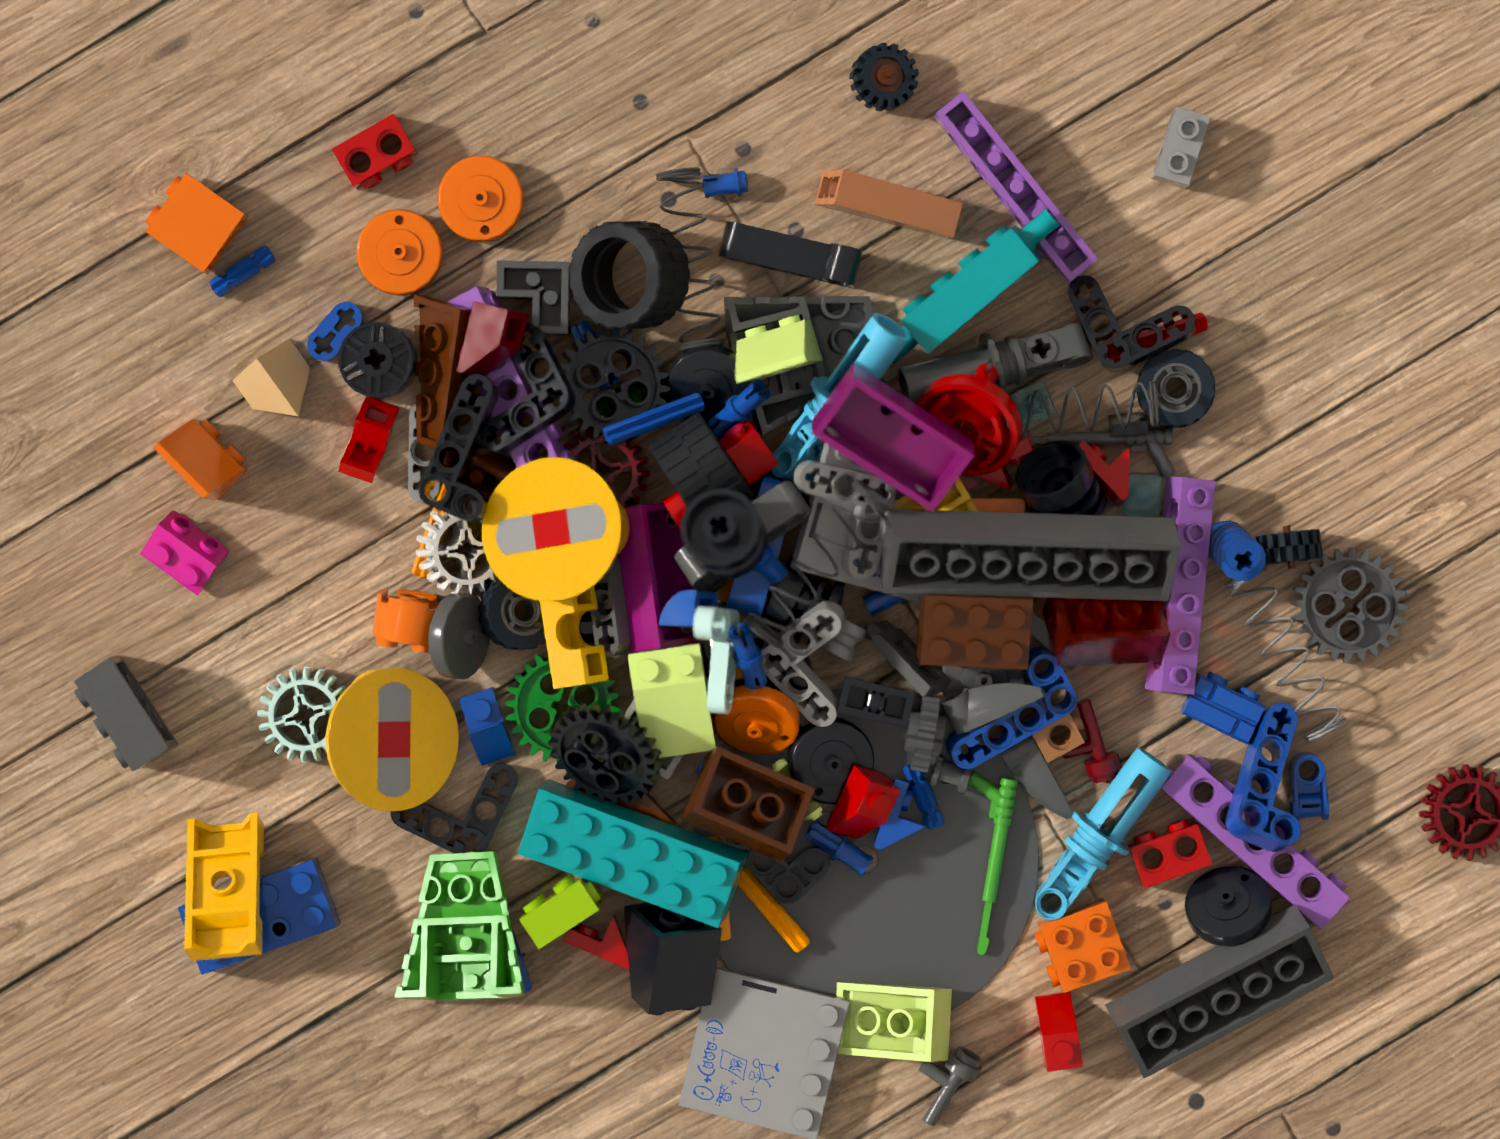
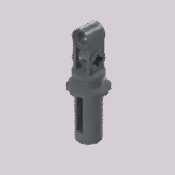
M1082 323L1068 324L1055 330L1016 339L1014 335H1011L998 343H994L990 334L984 333L980 335L979 348L898 368V380L902 395L917 404L923 392L936 380L954 374L975 375L977 367L981 364H988L985 373H988L991 365L997 369L999 374L994 384L1005 390V386L1008 384L1022 385L1026 383L1029 377L1064 368L1079 367L1090 362L1094 357ZM1037 350L1039 354H1033V351ZM943 392L940 395H938L933 401H935L939 396H941Z

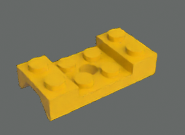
M258 812L250 813L242 823L212 826L197 819H188L184 949L191 961L262 954L263 922L259 916L260 857H264V824ZM219 878H232L231 884L226 889H214L215 882Z

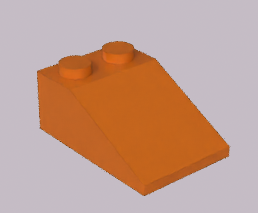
M192 419L153 446L203 499L218 500L248 470L242 464L246 458L233 445L226 448L217 439L221 433L207 419L202 423L198 419Z

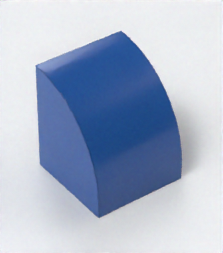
M685 590L675 594L664 606L659 625L694 629V617L699 606L717 607L718 593Z

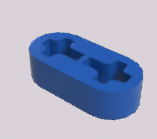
M351 302L337 304L308 339L307 347L312 357L325 362L336 358L344 338L354 328L363 325L364 316L362 310ZM353 309L355 311L353 319L356 323L353 326L346 324L340 331H337L335 328L342 320L338 315L341 310L349 312ZM332 332L335 333L336 336L330 342V346L333 348L332 352L327 353L323 351L319 355L316 352L319 347L316 343L317 338L326 339Z

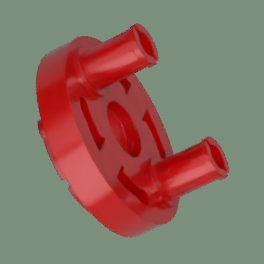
M987 363L979 365L975 375L954 374L936 380L927 387L917 403L918 406L973 441L974 457L960 475L981 476L999 470L1012 458L1021 439L1022 421L1020 413L1010 396L994 384L998 379L999 373L997 369L991 365L988 373H985L988 366ZM943 392L941 396H939L935 401H933L938 395H940ZM956 421H965L961 424L960 428L955 424ZM913 424V430H915V431H920V430H922V429H920L919 427H917L916 425ZM972 424L973 428L972 430H969V427Z

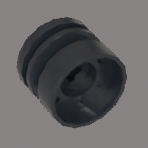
M368 322L354 328L344 338L338 352V367L344 381L354 391L373 399H389L401 394L413 382L415 377V362H418V354L413 342L401 330L383 322ZM376 350L378 354L386 357V361L380 363V369L376 370L375 366L368 364V359L373 358V351Z
M1066 440L1049 442L1027 454L1018 465L1015 475L1016 484L1023 499L1029 505L1031 513L1099 516L1103 514L1107 503L1105 490L1100 484L1097 475L1093 472L1086 453L1078 444Z
M791 555L785 567L787 569L786 576L777 584L776 588L800 599L813 601L815 597L808 584L796 569L790 568V560L793 557ZM802 571L809 580L811 573ZM821 576L816 584L810 582L817 594V602L815 604L801 603L777 591L775 592L785 602L795 620H797L823 601H831L841 606L846 583L836 581L832 591L824 588L828 580L826 577ZM772 595L762 618L786 627L792 619L778 599ZM822 616L816 629L819 630L820 626L827 621L833 623L834 618L832 616L828 618ZM766 624L767 626H769V627H771V628H773V629H775V630H777V631H779V632L782 631V629H778V628L773 627V626H771V625H769V624ZM795 632L794 639L799 640L803 632Z

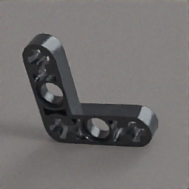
M1081 275L1073 279L1069 285L1068 295L1101 364L1110 372L1124 371L1189 339L1196 331L1197 323L1194 314L1189 308L1179 305L1121 331L1098 282L1094 278ZM1085 285L1088 289L1094 287V290L1090 292V296L1096 307L1090 310L1082 296L1076 298L1080 294L1079 287ZM1097 315H1105L1110 320L1108 329L1101 333H1096L1090 328L1091 320ZM1180 315L1182 319L1189 318L1185 322V330L1179 331L1177 327L1167 330L1170 338L1164 340L1163 333L1157 324L1163 322L1166 329L1175 324L1173 319L1175 316ZM1145 330H1152L1157 334V342L1150 348H1143L1137 342L1139 334ZM1115 333L1118 334V337H1112V336H1113ZM1109 338L1112 339L1118 351L1123 349L1125 351L1120 354L1121 361L1117 363L1113 359L1106 360L1110 356V351L1105 340ZM1104 341L1099 346L1097 345V342Z
M527 322L525 332L532 334L529 337V342L532 348L538 351L533 353L528 346L521 344L520 350L514 355L533 393L489 420L483 426L480 433L482 445L497 454L510 452L567 415L575 405L576 397L544 332L540 327L530 322ZM547 359L549 362L547 375L537 378L534 372L536 364L540 360ZM556 391L563 394L559 398L561 403L559 406L552 404L555 400L554 393ZM538 402H540V403H542V404H544V405H546V406L542 408V407L538 404ZM532 408L535 412V420L530 426L523 427L520 417L526 409ZM514 428L517 431V434L513 431H510V429ZM497 430L505 432L500 436L502 441L500 444L493 441L497 437L495 432Z
M503 762L493 765L486 773L464 821L426 802L412 808V811L420 816L423 815L424 809L431 812L424 820L422 831L415 827L420 821L414 818H409L406 822L400 819L402 813L399 811H390L391 819L398 827L452 853L484 852L517 786L518 773L508 763ZM505 769L509 772L507 777L512 782L510 786L504 784L498 795L505 796L502 803L495 796L484 794L483 792L486 787L491 792L493 791L497 781L492 777L493 773H500ZM490 801L496 806L497 813L494 819L484 821L478 817L476 809L480 802ZM437 817L444 818L449 824L448 834L441 838L433 836L429 831L431 820ZM456 824L463 827L458 834L467 838L472 833L478 836L476 842L481 844L480 849L474 848L471 852H467L464 850L466 844L458 839L455 840L454 846L448 844V841L454 835Z

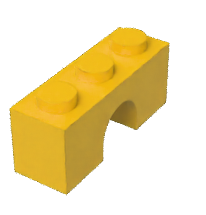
M593 586L586 592L572 598L559 601H539L553 689L608 681L609 676L604 645H588L582 639L579 631L582 615L587 611L598 609L595 587Z

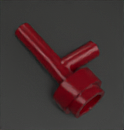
M1084 699L1078 701L1077 706L1085 727L1087 740H1084L1085 743L1063 754L1062 757L1067 759L1092 753L1093 756L1084 761L1088 777L1092 778L1094 783L1112 780L1122 767L1118 752H1106L1091 700Z

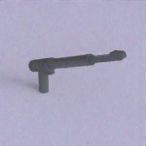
M1165 427V429L1155 428V430L1148 428L1146 435L1114 437L1111 431L1047 433V436L1032 437L1034 444H1047L1052 441L1066 440L1079 445L1084 440L1089 446L1091 444L1096 446H1131L1132 452H1149L1162 478L1175 472L1161 446L1163 444H1173V429Z

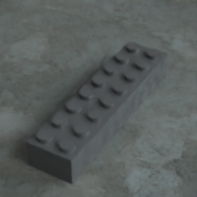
M889 509L880 570L885 593L1169 601L1181 543L1174 518L934 510L931 512L930 510Z

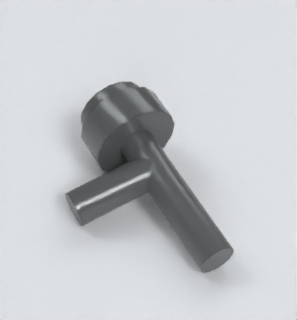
M961 1046L956 1051L952 1050L948 1056V1061L944 1062L945 1067L951 1071L950 1074L932 1062L923 1061L919 1071L942 1085L923 1117L927 1124L931 1126L936 1125L962 1080L974 1082L982 1070L980 1066L982 1060L974 1052Z

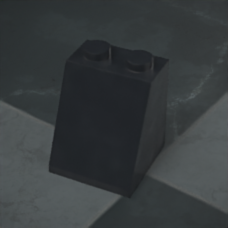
M648 902L625 905L624 918L632 999L645 1012L651 1015H663L665 1012L675 1010L690 1011L696 1009V1007L711 1005L722 928H715Z

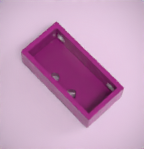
M854 363L812 420V435L931 512L935 510L974 457L972 440ZM884 404L891 411H884L881 406ZM914 424L922 430L915 431L911 428V425Z
M655 503L624 508L629 519V537L624 548L616 557L620 562L631 639L629 652L662 649L709 641L696 639L694 629L689 630L688 628L659 625L660 616L666 603L681 591L694 590L674 559L676 553L685 545L681 538V530L677 524H674L673 517L664 503Z

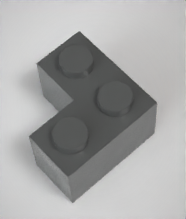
M497 261V297L499 299H532V324L540 327L545 335L570 336V262Z

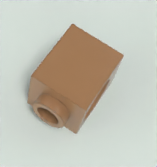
M1074 710L1031 736L1042 756L1049 763L1085 743L1080 734L1085 727ZM1065 725L1066 731L1062 737L1057 739L1050 737L1051 730L1055 726Z

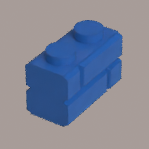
M1210 671L1207 677L1198 674L1195 681L1194 695H1187L1180 713L1244 744H1248L1265 709V705L1258 702L1260 695L1244 687H1241L1239 692L1226 687L1227 679Z

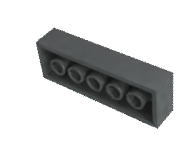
M1293 905L1270 917L1263 931L1253 939L1233 946L1217 945L1105 1004L1139 1071L1143 1078H1146L1334 979L1310 926L1297 906Z

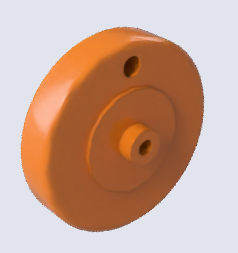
M471 156L458 161L446 172L439 186L438 207L440 214L447 226L466 240L489 242L503 237L514 228L523 211L524 192L519 178L507 164L490 156Z
M394 209L375 216L364 227L357 243V261L362 274L371 285L390 295L405 296L423 290L435 279L443 261V245L437 230L425 217L410 210Z
M745 685L735 687L730 713L728 715L714 714V726L719 736L730 746L750 754L768 755L789 748L797 739L801 722L800 712L795 703L785 694L770 687L764 686L761 688L760 685H756V690L749 689Z

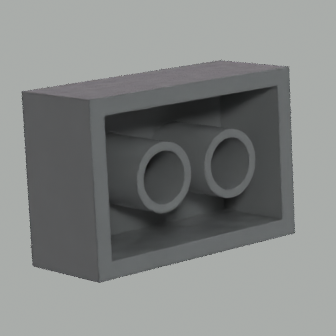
M121 655L109 657L74 680L78 687L74 690L76 697L85 708L91 707L97 716V719L94 720L95 726L104 738L110 736L117 747L113 752L125 769L130 767L132 771L144 768L179 745Z

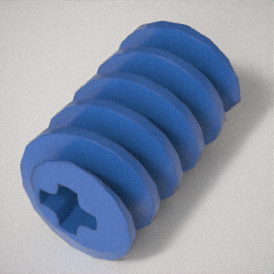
M1221 521L1211 527L1208 556L1229 578L1236 581H1248L1255 578L1263 570L1266 563L1265 551L1242 526L1233 521Z

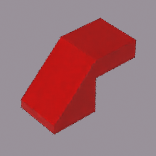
M367 396L365 397L355 419L351 440L342 457L338 472L369 483L373 482L384 457L400 407Z

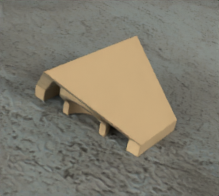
M289 339L255 359L232 381L253 410L299 417L311 367L292 340Z

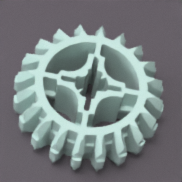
M305 666L303 677L300 678L297 669L292 668L289 670L291 681H288L283 674L277 675L276 678L281 687L278 688L274 684L269 683L266 689L273 694V697H260L259 701L269 705V709L258 710L257 716L268 717L269 722L259 725V730L264 731L271 728L273 734L267 736L265 742L268 744L278 739L280 743L274 750L277 754L281 753L285 747L290 748L287 753V759L290 761L295 758L297 751L300 752L302 763L308 762L309 752L311 751L314 759L320 761L322 760L321 748H324L326 751V737L319 741L317 723L321 716L331 713L339 695L347 688L344 685L336 690L332 688L337 681L335 675H332L327 682L322 681L325 675L324 669H318L315 678H312L311 667ZM303 685L314 686L322 690L331 702L324 704L313 703L309 699L308 694L305 693ZM292 688L295 695L293 697L294 708L289 714L278 717L279 703L285 693ZM302 705H308L307 710L310 708L313 711L323 709L322 712L314 714L315 716L309 718L310 724H304L305 719L302 721L299 718L289 720L290 717L296 716L297 713L302 711ZM288 725L300 727L304 736L307 737L309 744L292 740L284 733L281 727Z

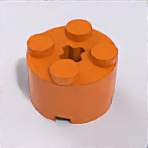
M388 589L379 590L372 633L377 637L376 644L383 647H397L398 643L411 644L412 650L429 653L428 637L430 623L436 608L441 603V601L437 602L438 595L398 589L397 596H388Z

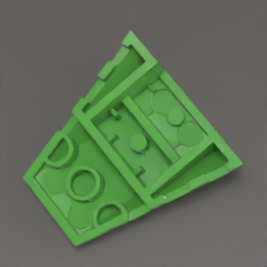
M497 852L431 854L418 900L421 902L418 919L413 920L410 932L414 933L409 954H405L402 969H405L401 986H397L394 998L467 1001L511 999L524 995L525 991Z

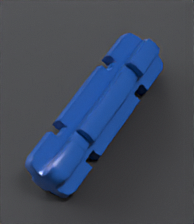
M262 246L253 252L254 255L252 257L248 255L225 270V275L219 274L210 280L209 284L218 297H223L232 291L231 287H238L258 274L260 268L263 267L265 269L273 264L275 257L267 246Z
M909 763L903 767V771L907 781H911L909 786L911 791H913L920 812L924 813L922 818L926 828L929 830L936 829L942 826L945 821L941 811L936 808L938 803L928 779H925L923 776L925 773L910 770L911 764Z

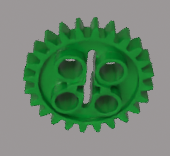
M538 654L535 656L536 667L527 662L523 664L527 672L526 676L517 673L513 676L520 685L519 687L513 686L507 689L515 695V700L505 702L506 706L514 708V713L506 716V720L517 721L518 725L510 732L511 734L522 732L524 735L519 742V746L530 742L532 744L530 755H534L540 749L544 751L543 761L546 762L553 750V747L549 746L548 742L552 737L550 732L558 713V708L553 706L554 701L559 702L563 698L566 687L561 688L555 694H549L544 691L542 679L545 675L551 674L549 660L545 662ZM614 679L583 684L593 688L595 691L594 702L598 703L601 710H604L607 704H611L612 700L620 696L619 693L609 692L608 690L614 684ZM582 685L573 686L568 699V705L576 709L580 703L577 701L575 694L577 688ZM611 705L613 713L621 710L620 707ZM543 708L548 711L550 722L546 727L539 728L531 722V713L534 709Z

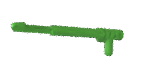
M975 771L968 784L991 800L989 818H993V823H995L982 898L985 901L977 948L978 954L984 955L990 942L987 934L992 904L997 901L1008 829L1012 821L1010 817L1013 815L1012 807H1014L1015 803L1013 798L1016 797L1017 790L1015 787L1018 785V780L1002 777L1000 779L1001 787L997 788Z

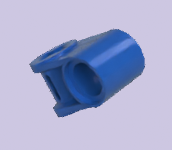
M1311 752L1297 753L1290 761V814L1295 816L1297 820L1302 817L1321 816L1322 820L1329 819V798L1326 789V770L1321 759ZM1307 760L1314 761L1316 765L1315 773L1309 778H1301L1298 772L1301 763Z

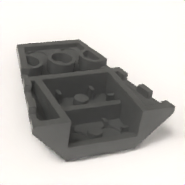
M869 296L724 297L726 337L729 348L736 353L737 340L746 338L744 331L763 325L769 331L780 327L779 320L799 315L800 320H811L823 359L820 362L761 379L767 387L760 394L768 389L771 393L768 400L752 411V419L761 436L804 412V406L816 396L810 385L812 379L821 376L830 377L874 314Z

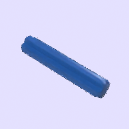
M694 393L611 424L603 429L605 440L608 445L612 446L689 417L705 409L704 401L699 393Z

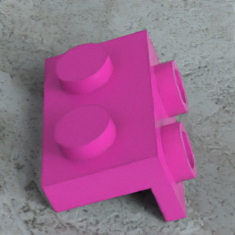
M171 511L157 525L140 554L198 596L230 551L219 540L209 536L192 524L190 519L176 511Z

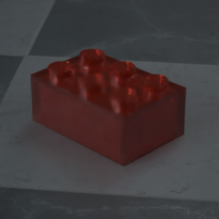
M1047 598L1042 611L1058 667L1162 662L1171 636L1161 601Z

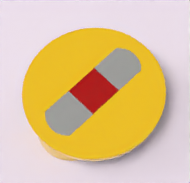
M550 457L534 460L516 468L496 487L487 503V509L483 516L482 543L490 567L508 588L517 594L533 600L559 601L586 592L605 576L628 540L630 525L624 507L616 500L607 483L594 470L574 460Z
M386 668L365 671L341 694L331 711L326 729V752L330 768L342 788L365 806L393 812L419 806L441 789L451 774L457 758L459 729L453 707L440 687L428 677L413 670Z

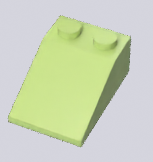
M795 315L779 320V328L767 331L765 325L744 331L746 338L737 340L735 367L737 383L765 379L823 361L811 320H800V316Z
M700 643L629 653L628 661L639 728L647 727L648 730L645 733V737L657 740L652 748L661 750L658 758L713 750L716 745L711 713L707 707L708 692Z
M837 982L836 997L850 1000L838 1054L924 1062L948 1061L952 989Z

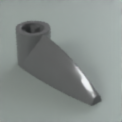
M1000 683L972 689L961 688L945 696L939 703L955 734L960 735L1018 710L1044 697L1046 693L1041 687Z
M1032 736L1000 753L1010 772L1028 794L1055 814L1065 819L1072 818L1073 811Z

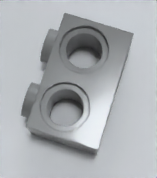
M1177 106L1172 110L1151 179L1182 189H1186L1189 186L1210 117Z

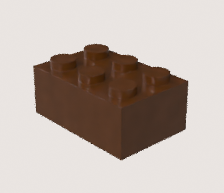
M921 594L916 649L920 665L1028 670L1033 598Z
M717 746L705 757L682 820L777 861H781L792 852L815 788Z

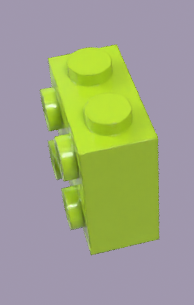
M570 874L554 885L552 889L555 893L547 898L541 893L524 904L523 910L525 912L519 920L538 949H541L600 910L602 905L600 900L603 893L597 883L581 877L575 879L573 874Z

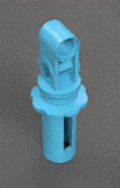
M874 313L830 377L821 376L812 379L810 385L816 396L807 402L804 406V412L795 421L779 448L773 453L774 458L779 464L771 469L775 477L794 482L795 469L801 462L806 460L820 461L824 445L822 440L812 435L813 418L853 363L878 380L883 377L909 340L908 333L897 322L883 314ZM814 471L806 473L805 480L811 482L816 476Z
M1140 747L1135 749L1089 813H1085L1086 815L1076 811L1073 813L1072 817L1079 826L1073 835H1068L1064 840L1069 848L1055 862L1047 878L1035 894L1036 911L1042 918L1056 920L1062 917L1075 898L1088 885L1097 868L1105 871L1109 865L1108 860L1114 852L1126 856L1130 852L1123 843L1125 842L1124 837L1172 773L1170 768ZM1139 773H1141L1146 779L1107 831L1102 827V824ZM1048 893H1054L1062 901L1057 908L1047 909L1041 903L1042 897Z

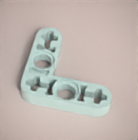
M699 606L694 617L695 638L712 640L707 694L708 711L710 713L728 715L733 705L736 665L733 657L735 649L729 636V630L735 625L739 634L740 627L738 623H740V615L737 610Z

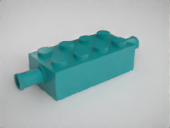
M1045 208L1041 214L1022 229L1016 225L1010 229L1005 225L1000 227L986 239L990 245L983 252L976 248L958 263L962 268L958 273L953 275L949 271L930 286L934 291L933 294L927 299L922 294L903 309L907 315L900 321L909 335V340L892 363L896 364L901 357L917 344L921 345L926 353L929 354L1041 261L1043 257L1036 250V245L1055 228L1060 226L1053 215Z

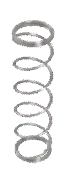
M1265 565L1263 567V570L1257 576H1259L1267 570V568H1265ZM1229 580L1224 586L1227 590L1233 589L1230 592V597L1233 598L1263 591H1275L1274 596L1247 620L1245 626L1255 627L1276 621H1291L1288 628L1261 652V656L1268 657L1295 650L1307 651L1305 656L1283 675L1276 684V686H1287L1308 680H1322L1319 688L1302 702L1294 712L1299 711L1320 692L1325 684V678L1312 676L1284 683L1281 682L1306 660L1310 649L1300 646L1265 654L1292 628L1294 619L1279 617L1249 624L1275 600L1279 590L1267 587L1234 594L1248 581ZM1324 706L1298 712L1297 716L1327 709L1338 710V713L1332 720L1304 735L1305 741H1314L1343 726L1347 720H1345L1344 716H1340V707Z

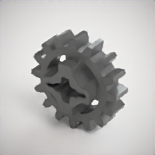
M938 696L922 697L919 712L911 711L904 750L912 751L910 770L928 773L932 755L939 756L941 754L946 717L939 716L938 714L940 697Z

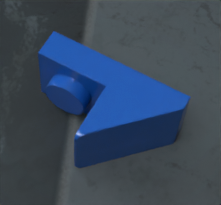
M491 687L459 698L470 732L468 735L481 765L483 766L515 755L516 753L494 688Z
M895 777L893 783L901 791L887 822L878 827L873 847L880 850L925 827L923 823L899 816L901 810L907 812L913 791L907 790L908 781Z

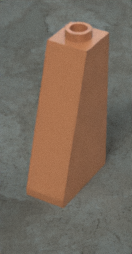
M844 169L823 170L814 205L942 238H954L955 232L957 233L960 230L964 214L961 212L963 204L961 202Z

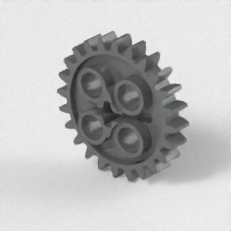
M1351 547L1348 548L1346 557H1343L1339 549H1334L1333 560H1330L1326 554H1323V558H1320L1322 563L1320 567L1313 562H1309L1308 566L1312 574L1310 576L1302 573L1299 574L1301 580L1305 582L1304 587H1293V590L1301 595V599L1290 602V605L1300 607V612L1293 615L1292 618L1294 620H1303L1304 623L1299 627L1297 633L1309 632L1310 634L1305 644L1310 646L1318 642L1319 645L1316 652L1318 655H1322L1327 649H1330V660L1335 661L1339 654L1342 653L1345 663L1351 662L1353 654H1356L1360 662H1365V651H1369L1372 656L1378 657L1377 645L1379 644L1389 649L1391 646L1386 637L1388 635L1400 636L1398 631L1393 628L1395 623H1406V620L1398 616V611L1408 609L1407 605L1399 603L1398 598L1405 596L1407 591L1396 590L1395 588L1402 578L1389 577L1394 567L1388 565L1380 568L1382 556H1376L1372 561H1368L1369 550H1363L1359 558H1356L1355 549ZM1348 570L1355 571L1359 577L1358 585L1353 590H1347L1342 585V576ZM1371 582L1373 588L1354 603L1353 606L1356 611L1354 613L1344 612L1330 628H1327L1325 623L1345 607V603L1342 600L1344 598H1355ZM1327 594L1332 599L1333 606L1329 613L1322 615L1317 611L1315 603L1319 596ZM1373 596L1379 597L1383 602V609L1377 616H1371L1366 610V603ZM1351 620L1357 627V633L1353 639L1346 641L1340 635V626L1345 621Z

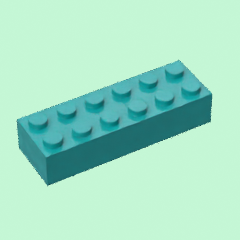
M550 779L538 788L518 850V854L715 928H719L727 917L748 852L618 804L614 805L610 801L604 800L602 803L596 796L591 795L587 797L583 791L575 790L572 787Z

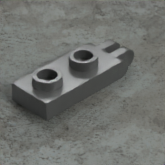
M887 620L868 625L867 633L872 638L874 647L886 658L887 663L909 682L910 687L915 692L921 694L924 698L946 690L951 680L935 665H920L916 654L917 645L901 629H895Z

